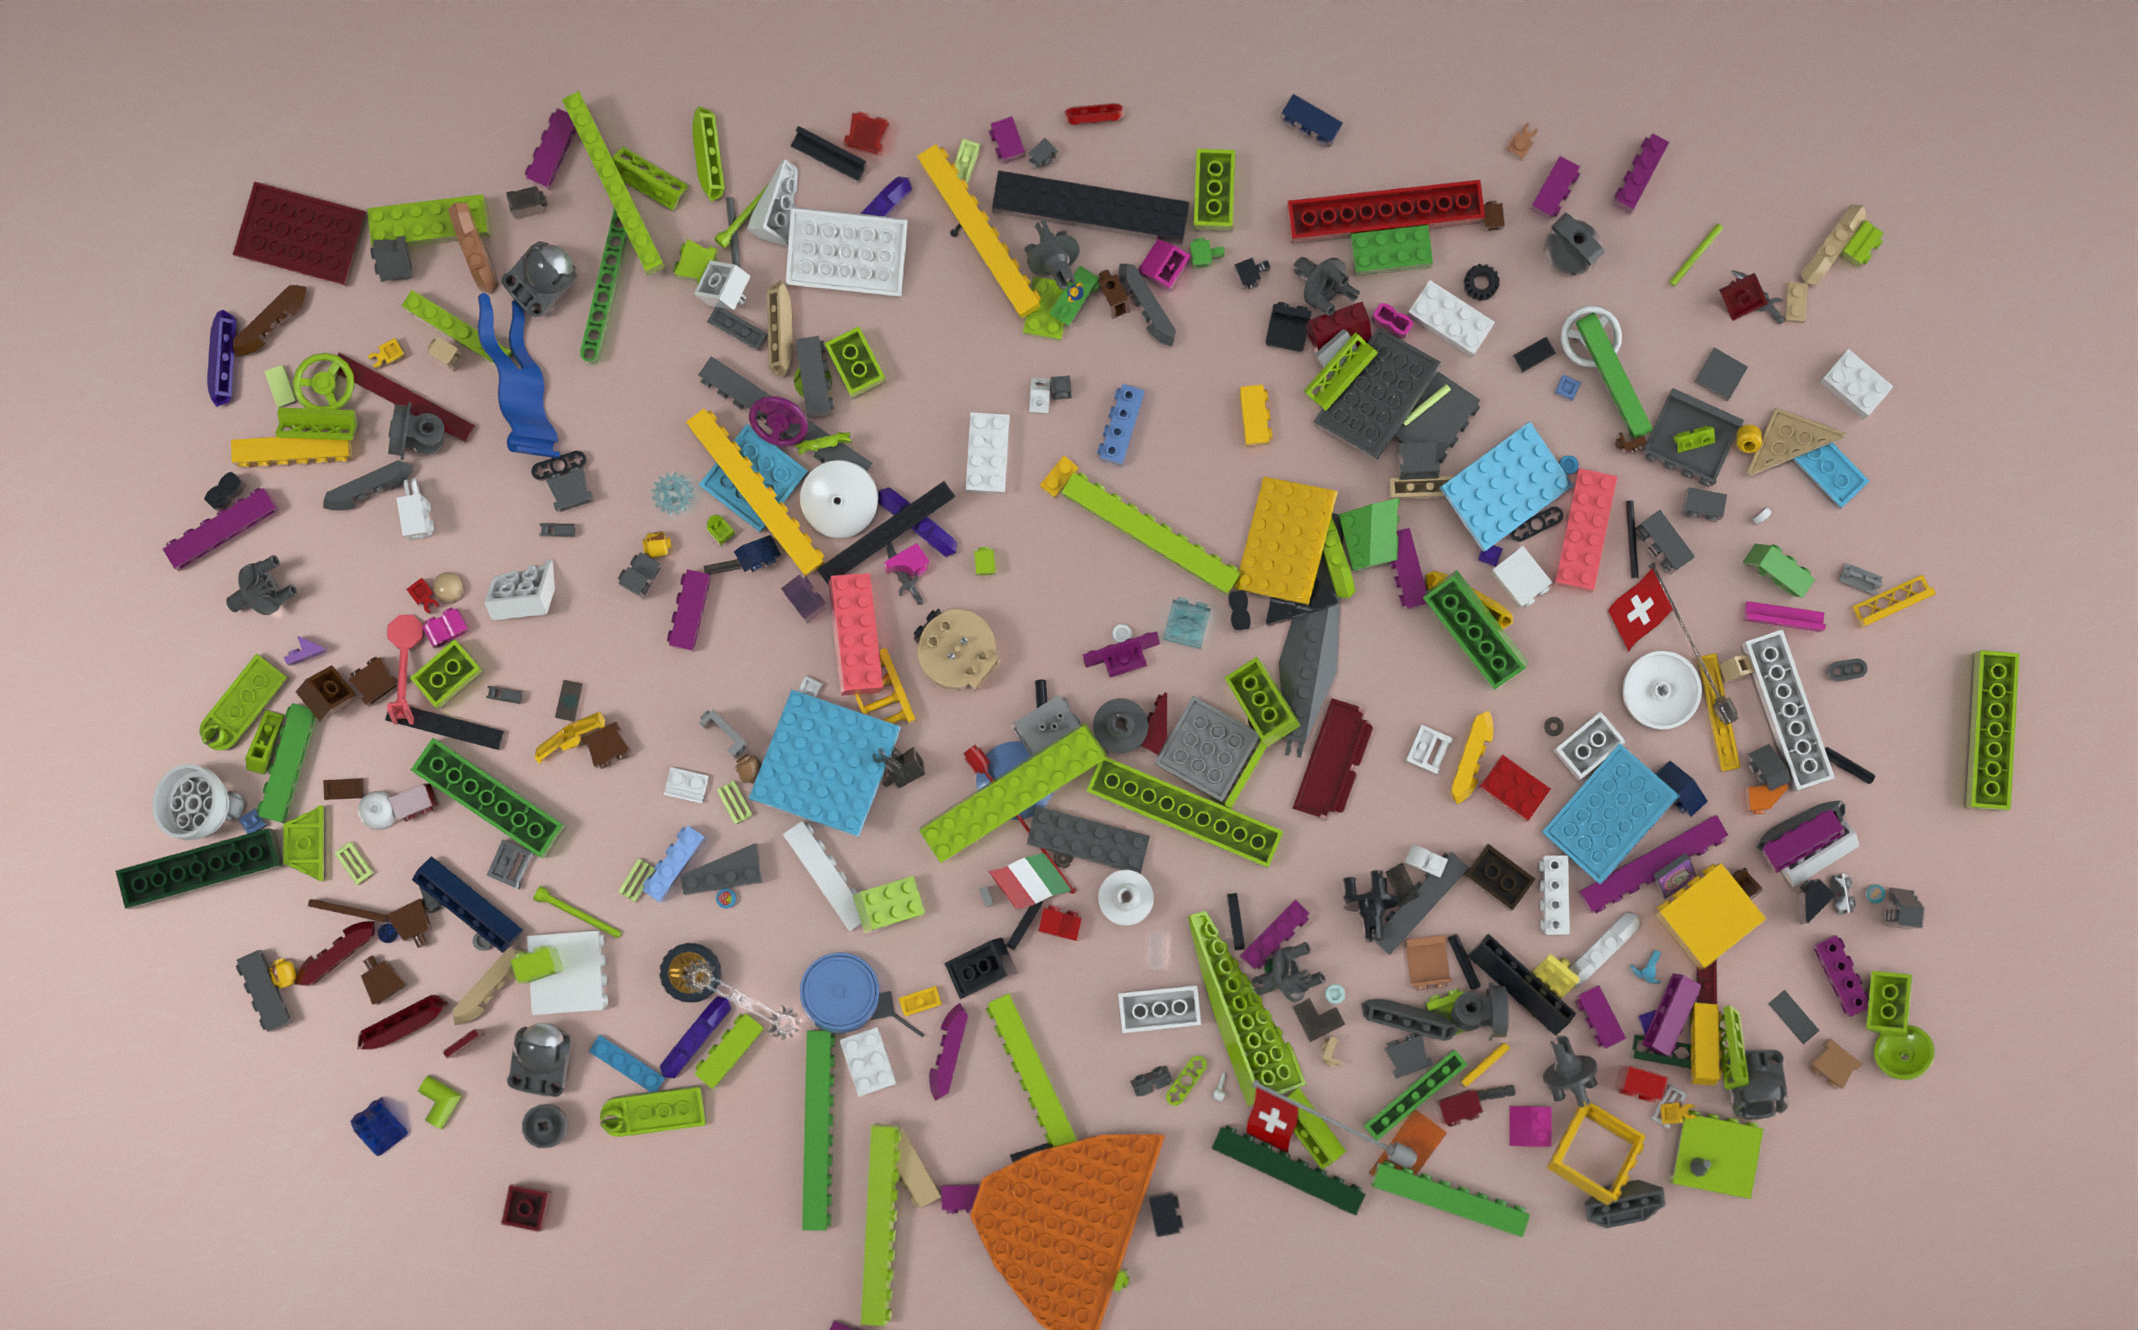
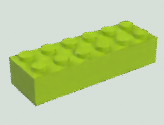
M483 194L367 208L371 246L373 247L374 240H397L399 236H405L408 247L458 241L448 210L454 203H467L480 237H491L487 199Z

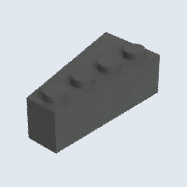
M754 843L682 874L683 894L692 895L763 883L758 844Z

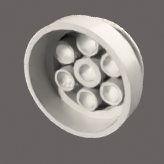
M193 764L179 765L168 771L156 787L152 803L154 819L158 827L171 837L187 841L200 839L214 833L224 822L229 808L228 792L218 776L211 770Z

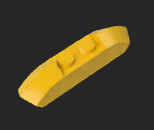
M1438 571L1427 573L1425 587L1429 590L1448 575ZM1472 588L1503 630L1513 624V616L1510 611L1497 601Z
M1490 711L1476 716L1473 720L1449 791L1457 805L1467 799L1478 784L1479 780L1474 778L1473 774L1477 775L1480 764L1477 762L1479 756L1483 757L1486 745H1483L1484 742L1492 743L1494 728Z

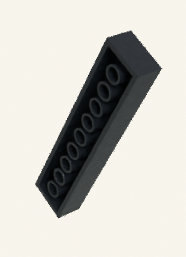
M998 170L992 213L1183 244L1190 202Z

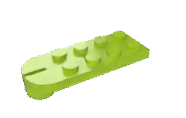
M256 653L203 719L199 729L203 743L217 751L231 749L286 682L288 677ZM219 731V736L217 737V739L213 743H210V741Z
M701 1086L612 1097L602 1106L600 1125L608 1134L615 1137L706 1126ZM606 1116H616V1117H618V1118H612V1119H604Z

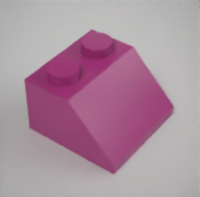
M1509 1106V1146L1552 1147V1107Z

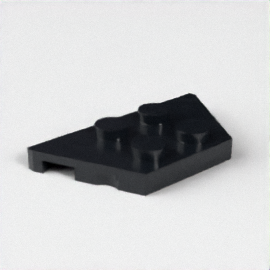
M1316 577L1309 605L1271 597L1266 624L1271 626L1338 605L1339 601Z

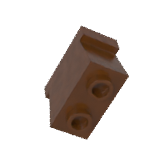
M373 657L366 663V667L362 670L360 668L356 669L350 674L351 677L348 679L364 695L361 699L367 706H371L398 686V678L391 675L384 659L381 657Z
M614 722L581 738L583 745L589 748L595 768H606L611 765L610 761L616 758L619 761L629 756L628 753L631 752V749L618 732L621 731L618 722Z

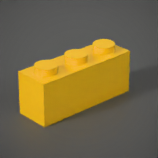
M1263 384L1242 386L1239 389L1245 447L1269 445V440L1273 439L1272 428H1268L1267 420H1270V409H1266L1265 401H1268L1267 389L1264 390Z

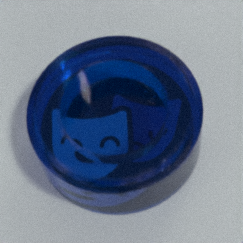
M389 923L383 924L378 930V937L384 943L396 941L399 935L393 925Z

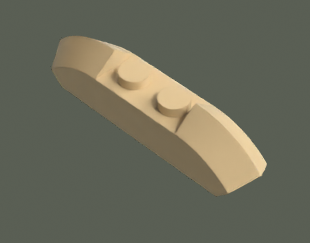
M1851 205L1801 272L1800 275L1805 283L1816 286L1867 217L1864 205Z
M780 280L767 290L768 351L770 370L784 378L790 368L793 354L792 306L789 293Z
M523 949L506 950L454 1007L453 1019L455 1025L470 1022L480 1016L485 1011L481 1004L486 1005L493 997L491 993L495 989L499 990L506 983L504 980L506 977L511 981L515 978L510 960L515 959L514 955L522 953Z

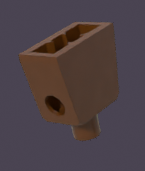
M1109 270L1100 272L1098 274L1101 280L1099 282L1100 292L1112 319L1129 313V300L1118 276H1111Z
M422 899L413 901L386 915L403 941L407 942L413 939L417 948L428 944L424 933L432 930Z
M373 955L363 961L368 971L362 974L361 978L372 1005L381 1003L408 986L407 982L388 961L378 964Z

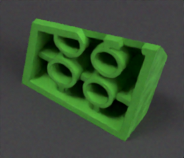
M1400 498L1373 503L1339 514L1353 571L1366 570L1397 560V523H1399L1397 508L1400 504Z

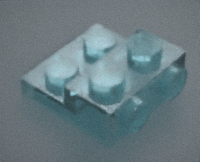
M1178 597L1177 600L1173 599L1163 640L1201 649L1211 608H1207L1208 605L1202 602H1196V605L1188 603L1189 600Z

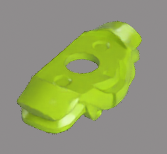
M838 432L835 435L810 441L804 440L795 445V447L799 449L797 451L798 455H802L810 449L818 451V449L829 446L835 447L838 442L852 443V440L849 438L851 432Z

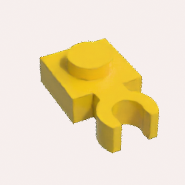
M393 338L378 347L379 353H371L368 355V358L370 360L373 358L378 359V362L372 365L377 369L382 366L383 361H386L389 365L404 357L405 354L396 338Z
M1679 1102L1660 1104L1663 1125L1684 1123L1683 1117L1686 1119L1696 1118V1115H1689L1688 1113L1690 1108H1695L1694 1104H1686L1683 1108L1682 1103Z

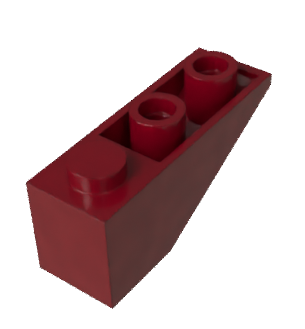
M1164 692L1163 696L1158 695L1154 703L1157 706L1154 713L1149 712L1147 716V735L1139 746L1158 756L1167 739L1166 692Z

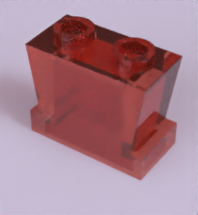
M863 112L852 113L850 134L845 135L844 146L882 157L884 150L882 143L890 129V124L881 117L874 119L868 117L869 115Z

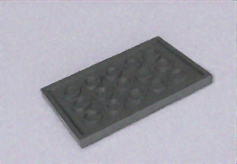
M1379 327L1367 343L1378 352L1377 355L1326 411L1322 409L1314 420V424L1375 460L1379 459L1443 365L1437 359Z

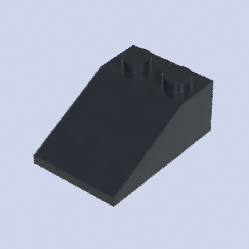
M1002 937L990 940L944 963L960 999L1018 973Z

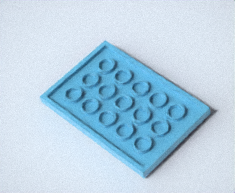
M1528 422L1439 488L1484 552L1574 485L1531 422Z
M1619 743L1542 833L1593 879L1602 884L1680 795Z

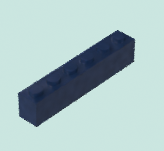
M432 856L418 868L412 878L413 882L502 953L517 941L523 931L516 923Z

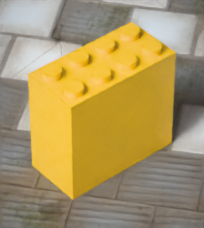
M1722 863L1709 865L1702 871L1704 873L1702 877L1699 875L1694 877L1687 883L1688 888L1685 889L1683 887L1672 895L1674 899L1661 903L1657 907L1658 911L1655 913V916L1699 970L1706 968L1766 920L1765 916Z

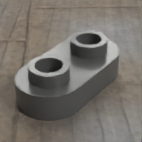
M1862 659L1837 661L1829 665L1827 675L1836 682L1858 679L1867 673V664ZM1855 665L1859 667L1858 672L1853 671ZM1835 668L1839 669V675L1834 674Z

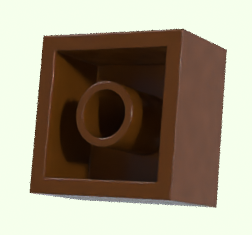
M332 665L305 679L296 690L297 695L320 722L346 708L356 696V693Z

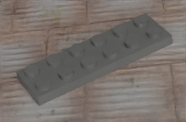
M1036 806L1026 845L1141 874L1150 836Z

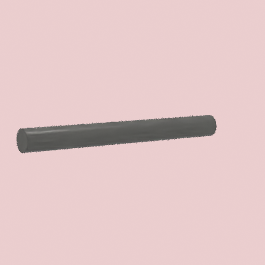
M726 197L728 226H730L736 220L733 197ZM736 230L730 240L732 264L741 268Z

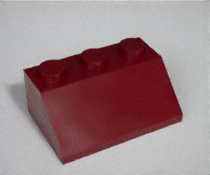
M1363 301L1336 310L1330 316L1324 314L1310 319L1305 324L1315 353L1342 329H1345L1350 337L1356 332L1366 343L1372 337L1370 319ZM1358 340L1355 343L1357 347L1361 344Z

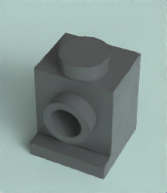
M1044 138L1028 153V158L1030 159L1028 162L1035 169L1042 166L1046 167L1053 160L1052 156L1055 158L1059 156L1058 150Z
M1070 375L1051 377L1052 400L1072 398Z

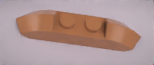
M454 203L448 210L466 262L479 290L490 294L498 285L497 278L467 203Z

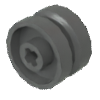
M542 1104L531 1108L525 1114L522 1121V1132L525 1139L531 1145L538 1148H550L560 1144L569 1130V1121L565 1112L552 1104ZM545 1122L548 1123L547 1126L549 1127V1129L545 1130L543 1128V1124Z

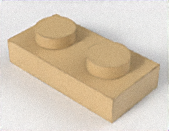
M1787 283L1785 321L1805 322L1807 283Z

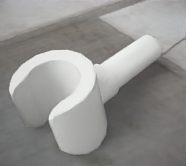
M1222 1073L1219 1085L1213 1093V1098L1218 1102H1221L1226 1095L1221 1090L1227 1075L1225 1073Z

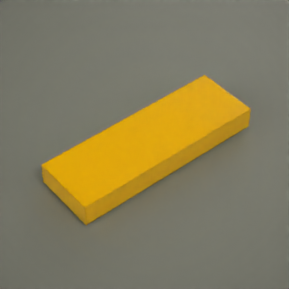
M1501 1043L1460 1080V1083L1464 1087L1470 1085L1510 1049L1508 1044Z

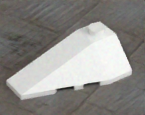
M785 159L781 161L755 207L747 230L762 240L788 246L791 208L796 207L794 204V193L797 192L798 169Z

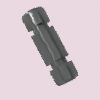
M1513 1085L1505 1086V1088L1497 1087L1487 1089V1091L1478 1090L1476 1092L1479 1100L1485 1101L1486 1099L1503 1098L1506 1095L1507 1097L1514 1096L1515 1088Z

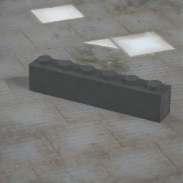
M1445 852L1441 856L1448 859L1441 878L1426 873L1424 875L1426 879L1423 883L1418 882L1411 889L1413 891L1412 895L1409 898L1405 896L1399 902L1400 908L1396 912L1392 910L1386 916L1385 920L1387 922L1383 925L1384 937L1382 941H1377L1375 930L1372 932L1374 935L1372 937L1373 942L1387 955H1390L1469 869L1453 852L1449 854Z

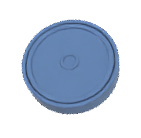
M832 953L822 956L814 961L803 975L800 985L801 1005L808 1019L822 1030L831 1033H847L857 1030L871 1019L877 1009L879 1001L878 979L873 969L864 960L855 955Z

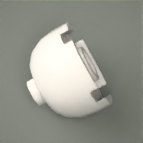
M374 791L365 795L358 807L359 818L362 823L368 828L375 830L387 829L396 821V816L389 800L393 796L382 791Z

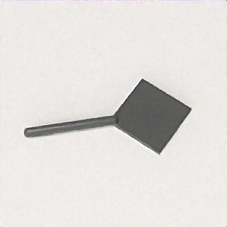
M891 991L879 993L878 1006L870 1020L893 1016L916 1034L924 1037L922 1032L895 1014Z

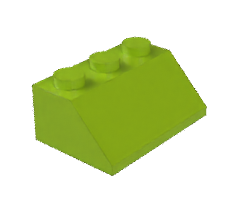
M1871 972L1867 1030L1887 1036L1907 1037L1912 974Z

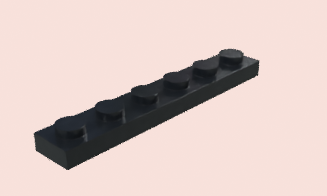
M409 707L414 716L413 724H409L407 719H398V724L495 750H500L504 731L413 707ZM387 711L385 721L392 722Z

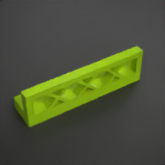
M622 147L612 157L624 182L672 211L676 208L679 198L689 186L625 147ZM625 155L628 158H630V160H625L621 156ZM638 166H643V167H645L647 170H642V169L639 168ZM654 175L662 177L663 180L657 179ZM671 185L679 187L680 190L677 191L676 189L672 188Z
M1355 332L1304 389V392L1326 411L1378 352ZM1358 340L1361 344L1356 350H1352V346ZM1346 356V361L1339 365V360ZM1333 371V376L1330 379H1326V375ZM1316 386H1320V390L1314 396L1311 392Z
M279 407L277 411L279 425L275 434L276 437L353 440L358 423L355 410ZM284 428H293L289 431H283ZM306 428L311 429V430H309V431H307V432H306V431H302V430H304V429H306ZM325 429H330L328 432H321ZM343 430H350L349 433H340Z
M1261 738L1258 740L1260 744L1257 749L1252 750L1254 752L1251 758L1250 756L1248 757L1249 763L1242 768L1245 769L1242 775L1239 773L1238 782L1232 785L1235 786L1232 792L1229 790V797L1226 802L1223 801L1222 803L1212 796L1210 799L1229 809L1232 808L1267 748V745L1262 742Z
M1732 1006L1723 1007L1724 1014L1721 1015V1022L1718 1023L1719 1030L1722 1032L1719 1047L1722 1049L1721 1062L1725 1089L1731 1090L1749 1084L1740 1013ZM1722 1021H1725L1726 1030L1723 1029ZM1726 1040H1728V1048L1725 1046ZM1729 1057H1730L1731 1066L1728 1065V1061H1727ZM1731 1076L1735 1082L1730 1083Z

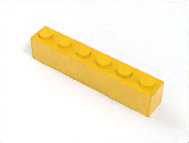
M280 437L231 439V460L234 465H238V468H249L252 464H257V467H268L269 463H277V466L289 465L288 462L305 465L308 464V461L324 464L327 463V460L347 462V459H352V440Z

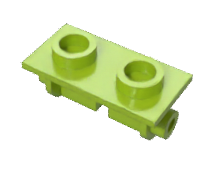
M1705 425L1704 427L1693 429V433H1690V431L1676 433L1673 439L1674 443H1677L1678 453L1715 443L1714 427Z

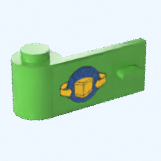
M1079 266L1074 273V284L1069 281V288L1064 289L1049 313L1067 326L1071 324L1088 295L1092 292L1096 293L1099 289L1100 278L1082 266Z

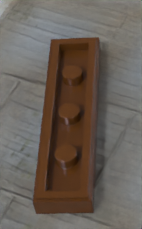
M310 899L308 902V907L384 923L389 921L386 914Z

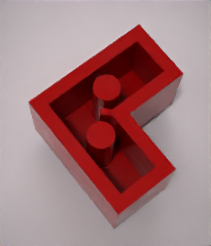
M1048 905V909H1043L1038 932L1077 941L1082 918L1078 917L1079 913L1067 911V914L1059 912L1060 908Z

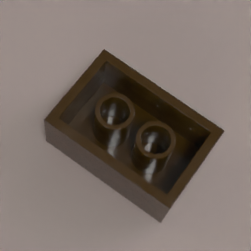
M1486 844L1463 875L1464 878L1509 911L1514 910L1536 880V878L1490 844Z

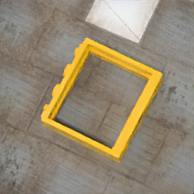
M1583 1101L1585 1107H1577L1546 1168L1608 1206L1613 1200L1616 1202L1622 1191H1620V1188L1627 1183L1630 1177L1628 1172L1635 1167L1638 1161L1635 1158L1637 1154H1641L1643 1151V1142L1646 1136L1590 1102L1586 1106V1103ZM1585 1116L1632 1144L1609 1191L1562 1163Z

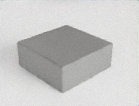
M987 886L979 888L986 908L994 905Z

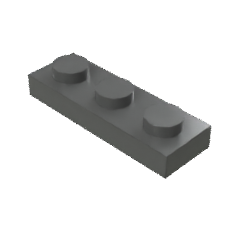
M715 307L707 321L708 324L756 351L760 349L768 335L720 307Z

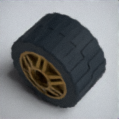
M695 943L677 945L669 950L668 954L662 959L659 973L661 984L665 991L676 1000L689 1003L700 1002L713 994L720 984L722 973L718 958L713 954V951L703 945ZM692 967L695 974L692 978H688L687 970Z

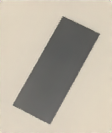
M1785 990L1769 1003L1803 1045L1820 1031Z

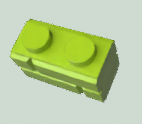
M1865 220L1840 255L1856 267H1859L1862 263L1866 265L1872 257L1869 254L1872 249L1877 250L1882 244L1883 240L1881 237L1884 233Z

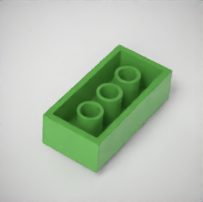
M1428 225L1354 233L1349 238L1354 276L1431 268L1433 264Z

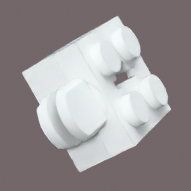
M416 478L411 479L412 495L410 482L406 479L404 480L406 496L397 497L402 534L409 541L433 537L432 531H435L433 520L429 518V512H431L430 501H427L420 494Z

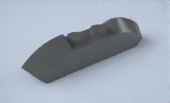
M1120 264V283L1126 295L1132 293L1131 299L1136 307L1138 305L1143 311L1141 315L1146 323H1151L1146 327L1147 331L1161 343L1173 346L1176 329L1135 265Z
M397 460L326 492L323 508L347 510L356 507L355 500L358 502L363 501L373 492L377 494L385 491L387 486L392 491L409 477L414 466Z
M1842 801L1822 803L1774 826L1764 834L1757 848L1763 852L1762 848H1764L1767 842L1782 838L1781 836L1785 832L1796 830L1804 821H1812L1822 811L1828 812L1832 810L1839 822H1842L1846 816V803Z
M1371 999L1361 1003L1363 1016L1371 1022L1442 1041L1451 1040L1458 1031L1457 1027L1449 1019L1435 1012L1384 999Z

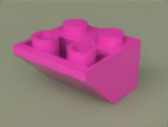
M1157 239L1138 268V271L1147 279L1170 292L1189 263L1191 255L1173 244Z

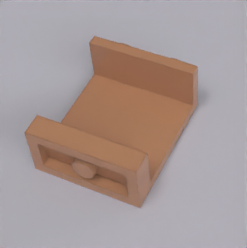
M1446 935L1405 940L1411 987H1416V991L1428 989V985L1436 984V988L1448 987L1447 983L1452 982L1446 954Z

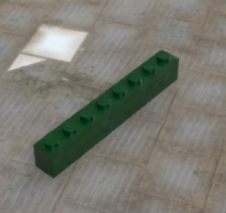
M1228 1125L1225 1128L1220 1127L1211 1149L1348 1213L1357 1215L1366 1195L1362 1192L1363 1188L1353 1183L1351 1187L1345 1185V1180L1335 1175L1333 1178L1326 1176L1327 1171L1318 1167L1313 1170L1308 1167V1162L1299 1158L1296 1162L1290 1159V1154L1282 1150L1279 1153L1272 1151L1273 1146L1262 1142L1261 1145L1253 1142L1254 1137L1245 1133L1242 1137L1236 1134L1237 1129Z

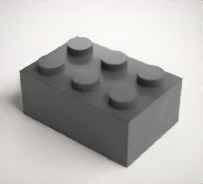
M1661 510L1636 527L1638 538L1642 542L1645 541L1649 546L1648 551L1654 558L1657 557L1661 562L1659 565L1665 573L1673 574L1695 557Z

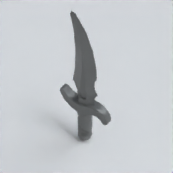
M1731 271L1739 279L1748 276L1742 272ZM1763 291L1768 304L1755 311L1763 312L1768 310L1772 317L1777 320V323L1782 324L1784 318L1773 304L1783 300L1778 297L1770 299L1768 293Z
M891 542L887 544L888 559L897 555ZM894 572L898 576V581L903 584L899 589V596H902L903 591L908 589L916 603L922 604L923 599L914 586L919 576L915 575L911 579L906 572Z

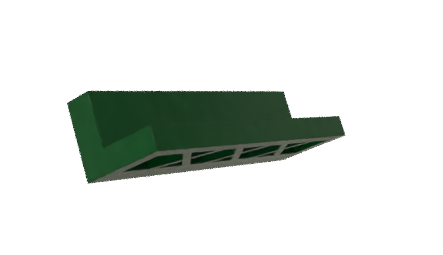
M1634 1035L1630 1058L1691 1069V1060H1687L1691 1057L1690 1044L1676 1042L1675 1050L1679 1047H1684L1689 1053L1684 1059H1680L1674 1051L1672 1052L1674 1057L1648 1053L1651 1051L1650 1049L1645 1052L1636 1051L1638 1039L1644 1040L1645 1036Z

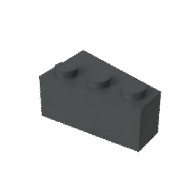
M1890 887L1888 909L1884 911L1883 917L1887 927L1902 929L1922 928L1924 907L1920 901H1916L1918 897L1914 895L1913 890Z

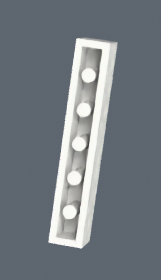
M801 821L783 835L851 932L861 925L853 895L857 894L853 887L849 888L845 882L848 879L842 871L838 872L834 866L837 863L831 854L827 857L823 851L826 848L820 838L818 840L814 838L812 834L815 831L809 822L805 824Z

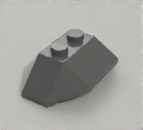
M1641 1180L1629 1181L1624 1186L1622 1185L1620 1191H1622L1616 1202L1613 1200L1608 1206L1593 1196L1585 1202L1587 1221L1605 1228L1646 1221L1660 1208L1665 1206L1663 1187ZM1611 1185L1603 1188L1609 1191Z

